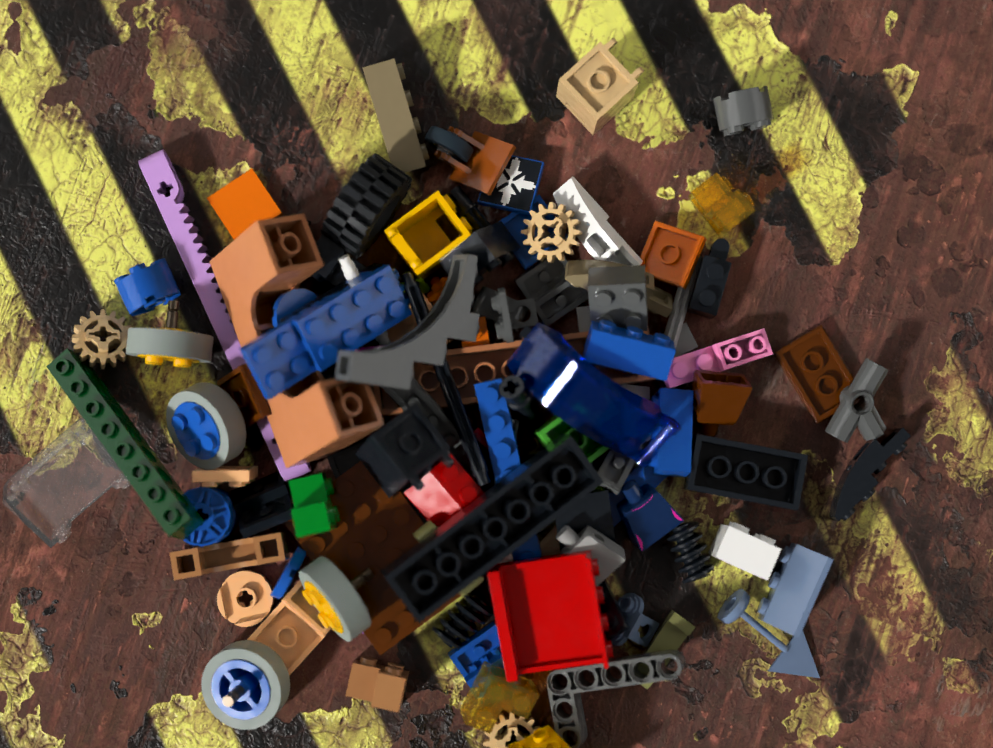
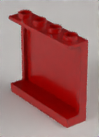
M591 550L497 563L488 570L487 575L507 682L518 681L519 674L599 663H604V669L609 668V658H614L612 642L606 641L605 631H609L607 613H601L600 604L604 603L602 586H597L595 576H600L597 558L592 559Z

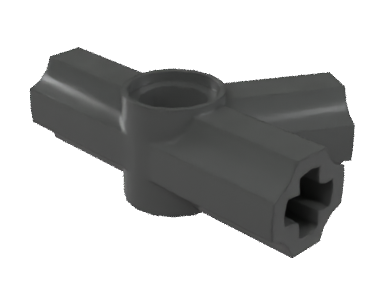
M866 358L851 385L841 391L839 396L840 404L825 431L848 443L856 427L866 441L882 436L887 427L874 406L873 397L889 370ZM860 396L858 403L853 405L854 400Z

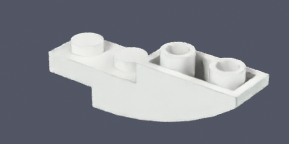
M573 176L553 193L557 205L563 204L566 206L565 213L569 210L575 212L572 220H580L581 223L576 226V230L582 232V235L577 237L595 260L611 261L628 266L642 264L643 260L607 222L608 214Z

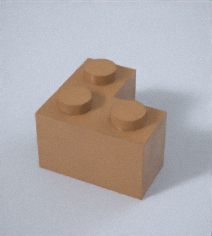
M361 656L360 660L355 659L351 668L346 696L370 701L371 707L399 713L403 703L409 671L404 670V665L388 662V665L384 666L376 664L377 660L370 657Z

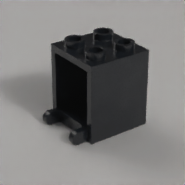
M416 403L373 433L355 453L389 498L410 482L416 490L420 491L423 489L424 483L419 478V475L429 469L439 459L447 468L454 465L453 459L447 453L451 449Z

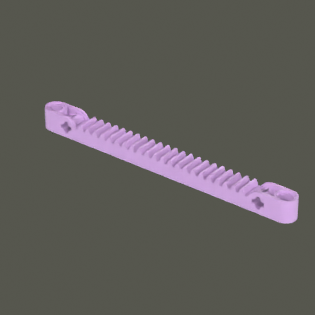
M162 149L138 160V163L232 370L246 363L239 349L241 345L209 263L212 258L205 253L208 249L201 243L203 238L196 233L199 229L192 223L194 218L188 214L189 208L182 203L185 195L184 188L165 150ZM167 187H170V188H171V190H170V194H171V195H170L169 197H167L166 195H164V194L167 193V191H166V188H167ZM266 417L257 422L275 464L286 483L312 471L309 462L286 469L268 418Z

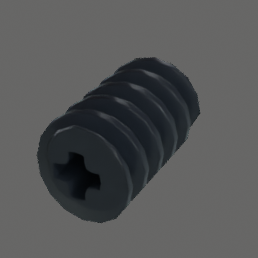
M698 521L679 524L671 530L673 534L667 538L668 541L677 542L671 548V552L681 553L675 559V562L684 563V566L678 572L688 573V576L682 580V583H689L710 575L708 573L714 569L713 564L704 563L711 557L709 553H701L707 547L706 543L697 542L703 537V533L693 532L699 526Z
M472 590L473 597L469 595L463 597L466 602L465 605L458 602L455 603L458 613L450 610L447 612L451 619L450 621L443 618L440 619L442 629L435 626L432 627L435 634L451 648L453 646L461 649L463 645L459 638L469 641L470 635L467 630L476 633L478 628L475 622L484 625L486 620L483 614L491 617L494 614L489 604L474 590Z

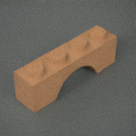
M286 531L169 552L174 580L290 559Z

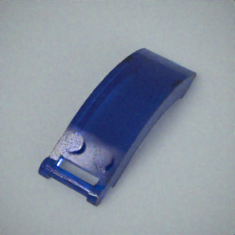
M539 322L507 361V366L512 373L521 378L525 387L559 418L595 442L635 460L642 467H647L651 463V457L669 437L676 435L681 430L679 422L663 414L657 404L627 390L605 376L579 355L565 341L561 333ZM658 426L662 427V430L644 450L639 448Z

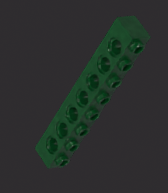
M66 349L46 366L169 537L184 540L205 522L99 376L90 367L87 360L81 362L79 353Z

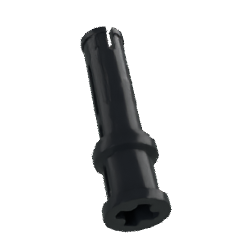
M513 375L504 378L499 386L501 396L506 399L508 406L512 410H516L527 428L535 431L533 425L539 428L543 425V418L531 403L532 399L529 390L525 388V384L518 376Z

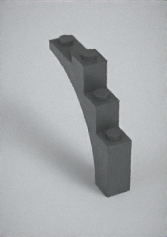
M470 254L453 255L449 276L439 299L429 314L409 333L380 348L363 351L339 350L335 380L410 390V385L414 378V362L443 366L444 358L447 355V339L476 342L479 332L480 314L471 313L470 310L474 301L473 288L478 272V256Z

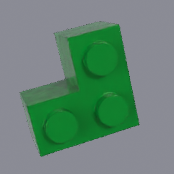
M325 473L289 480L294 509H291L296 537L299 538L336 529V523L340 522V515L337 505L332 506L330 495L334 494V487L331 477L326 478Z

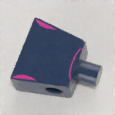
M630 480L623 484L621 490L626 498L617 504V510L629 540L641 552L684 522L676 510L649 484L639 487L635 480Z

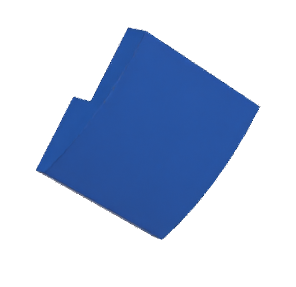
M494 621L472 635L469 641L465 640L462 642L463 646L461 649L454 648L448 652L450 659L481 703L511 683L506 680L498 630Z

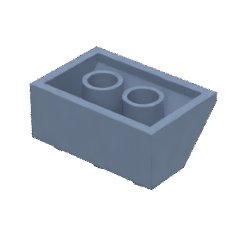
M791 543L790 547L786 546L780 556L782 565L779 571L774 572L768 584V587L771 588L767 598L763 597L761 599L757 612L760 613L758 619L799 638L833 559L798 544Z

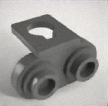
M497 288L498 291H495L494 295H490L493 312L498 311L499 314H502L500 322L495 323L497 339L503 338V341L512 343L514 342L512 330L538 325L535 301L533 298L507 302L505 288ZM520 306H525L530 310L531 316L529 320L520 322L516 318L511 319L510 313H514Z

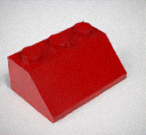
M451 453L449 455L454 461L453 466L447 468L440 460L420 478L424 483L423 489L418 491L411 485L403 493L427 521L430 520L437 528L484 493Z

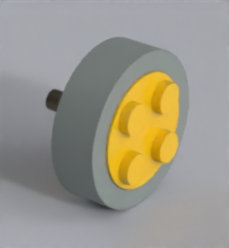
M169 300L166 328H128L126 354L145 358V364L162 365L163 361H172L174 367L190 368L192 363L211 362L213 336L177 329L180 301Z
M320 556L299 571V579L304 588L302 594L310 605L314 604L319 612V620L327 629L331 627L342 639L350 642L371 626L369 613L356 592L358 588L375 577L370 568H366L361 574L348 581L331 561Z

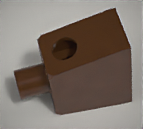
M694 370L692 390H694L693 415L698 422L702 423L700 431L703 434L715 436L719 424H736L753 388L744 374Z

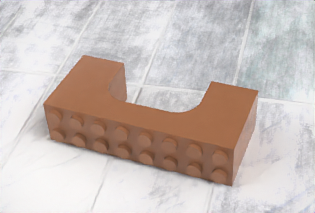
M304 214L257 220L209 261L241 347L274 328L272 316H274L275 309H273V306L281 294L291 289H299L304 280L324 266ZM318 370L270 400L265 398L272 413L267 418L286 469L331 456L385 425L370 384L335 379L326 380L321 371Z

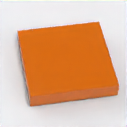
M252 168L207 197V200L234 240L257 220L277 218L283 215Z
M655 221L640 255V258L643 260L641 265H645L646 272L654 275V279L686 290L707 239L704 236Z

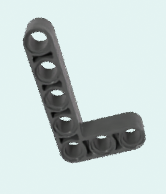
M670 649L609 658L608 669H604V663L555 669L547 677V689L555 732L570 748H579L587 738V726L581 692L675 679L685 669L686 659L684 655L678 650ZM666 658H672L677 662L678 669L676 671H671L665 666ZM638 662H644L649 666L650 673L648 675H643L638 671ZM611 666L619 667L622 672L621 679H616L611 675ZM584 670H589L594 674L595 681L593 683L584 679ZM557 674H562L567 678V686H561L557 682ZM562 702H567L572 706V714H567L563 711ZM567 730H572L577 734V742H573L568 738Z

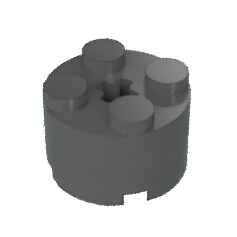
M767 86L762 87L760 90L759 87L731 92L728 93L727 98H722V100L721 95L713 98L719 131H723L724 137L739 134L741 131H744V127L750 126L751 131L767 128V126L771 125V120L774 119Z

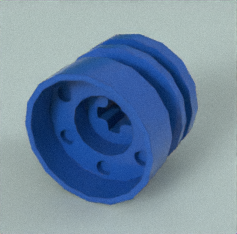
M198 487L189 489L184 493L199 514L203 511L209 517L183 541L190 545L202 547L222 542L232 535L238 523V515L233 507L232 496L229 493L215 487Z

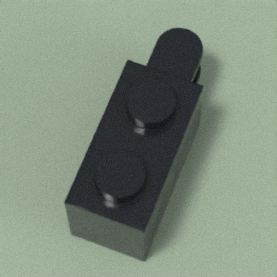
M717 239L711 245L709 255H705L702 258L687 312L713 319L717 315L732 264L726 261L730 248L727 240Z

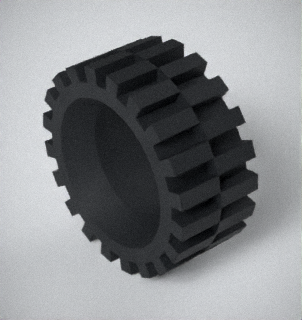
M373 154V156L367 158L365 163L363 162L359 166L358 171L353 173L350 181L341 189L342 192L336 197L333 207L326 214L328 217L323 221L321 234L356 259L361 257L364 252L370 249L372 243L374 244L377 241L379 235L384 232L387 224L395 216V212L402 205L401 202L405 199L407 191L411 187L412 178L380 155Z

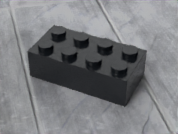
M695 434L692 438L691 473L685 477L683 489L790 510H799L808 455Z

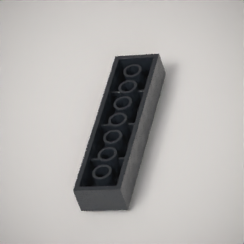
M561 434L380 572L416 621L420 623L601 485L603 480L574 439L569 435Z

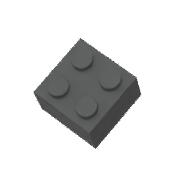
M645 265L589 268L588 296L590 321L608 320L615 323L616 327L627 329V327L631 326L642 331H648Z

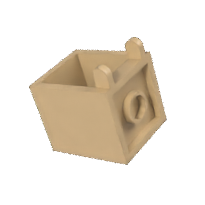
M612 38L605 45L599 42L558 81L556 97L592 135L597 133L633 100L639 83L636 79L645 71L640 66L630 74L609 52L618 43L615 38Z

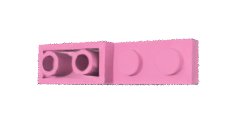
M763 328L673 358L667 381H664L666 388H673L692 382L694 370L722 372L772 355L773 352L765 329Z

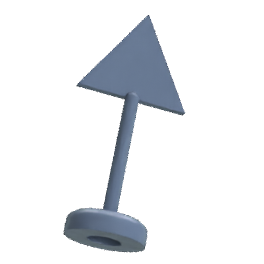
M738 589L729 596L720 608L717 618L724 624H730L739 617H742L782 651L767 671L820 678L803 630L799 638L793 636L788 644L785 645L745 612L750 596L744 589Z

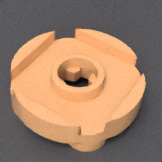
M251 570L233 573L223 582L217 594V604L220 613L225 619L240 627H250L260 623L271 613L274 604V597L270 596L273 590L271 583L263 574ZM244 590L248 594L253 595L250 606H245L244 602H239V597L243 595Z

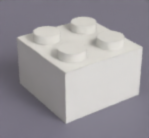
M730 522L729 525L720 524L708 553L728 564L768 580L781 551L780 548L774 546L776 541L757 533L753 537L748 534L749 528L735 522Z

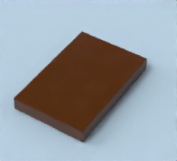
M820 325L773 353L815 424L836 412L840 404L839 396L841 391L851 385L854 380L823 326Z

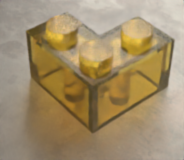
M716 172L689 194L688 199L718 237L723 239L745 222L756 210L753 208V200L746 192L741 193L739 189L732 192L733 187L725 176L720 177Z
M484 661L460 708V712L466 725L490 734L502 709L528 719L540 694L533 681L519 676L518 681L507 682L505 669Z

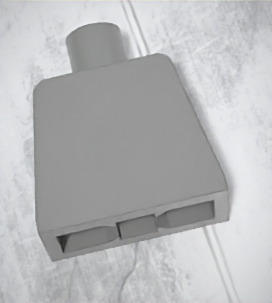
M566 525L556 535V538L565 546L560 551V554L591 550L592 559L597 558L600 576H595L597 586L625 561V550L591 526H586L576 534Z

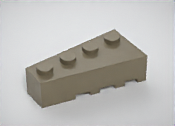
M395 58L363 67L391 164L404 173L426 167L425 160L429 159L425 143L420 144L417 134L422 133L418 118H412L409 107L414 106L410 90L404 91L401 80L406 79L402 63L396 64Z

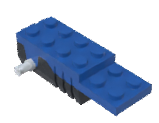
M343 255L338 258L346 277L343 282L306 303L303 307L291 312V314L281 318L279 325L239 348L264 397L270 400L314 371L325 370L337 362L339 350L355 351L374 338L379 345L391 343L387 336V330L412 315L408 306L410 299L404 293L405 288L403 284H400L398 281L400 277L398 271L395 268L391 269L390 265L373 263L358 272V268H356L353 260H351L350 255Z

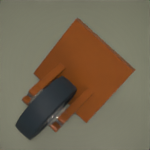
M431 126L425 137V140L437 149L434 155L454 168L449 179L489 196L516 149L510 143L474 131L472 137H470L461 130L454 129L452 126L448 130Z

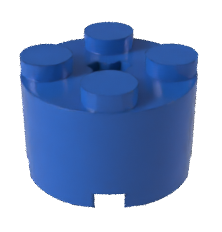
M165 258L154 261L149 267H146L144 263L138 264L129 269L130 275H122L114 280L124 305L131 316L155 310L154 307L162 303L166 305L169 300L174 301L181 296L179 287Z

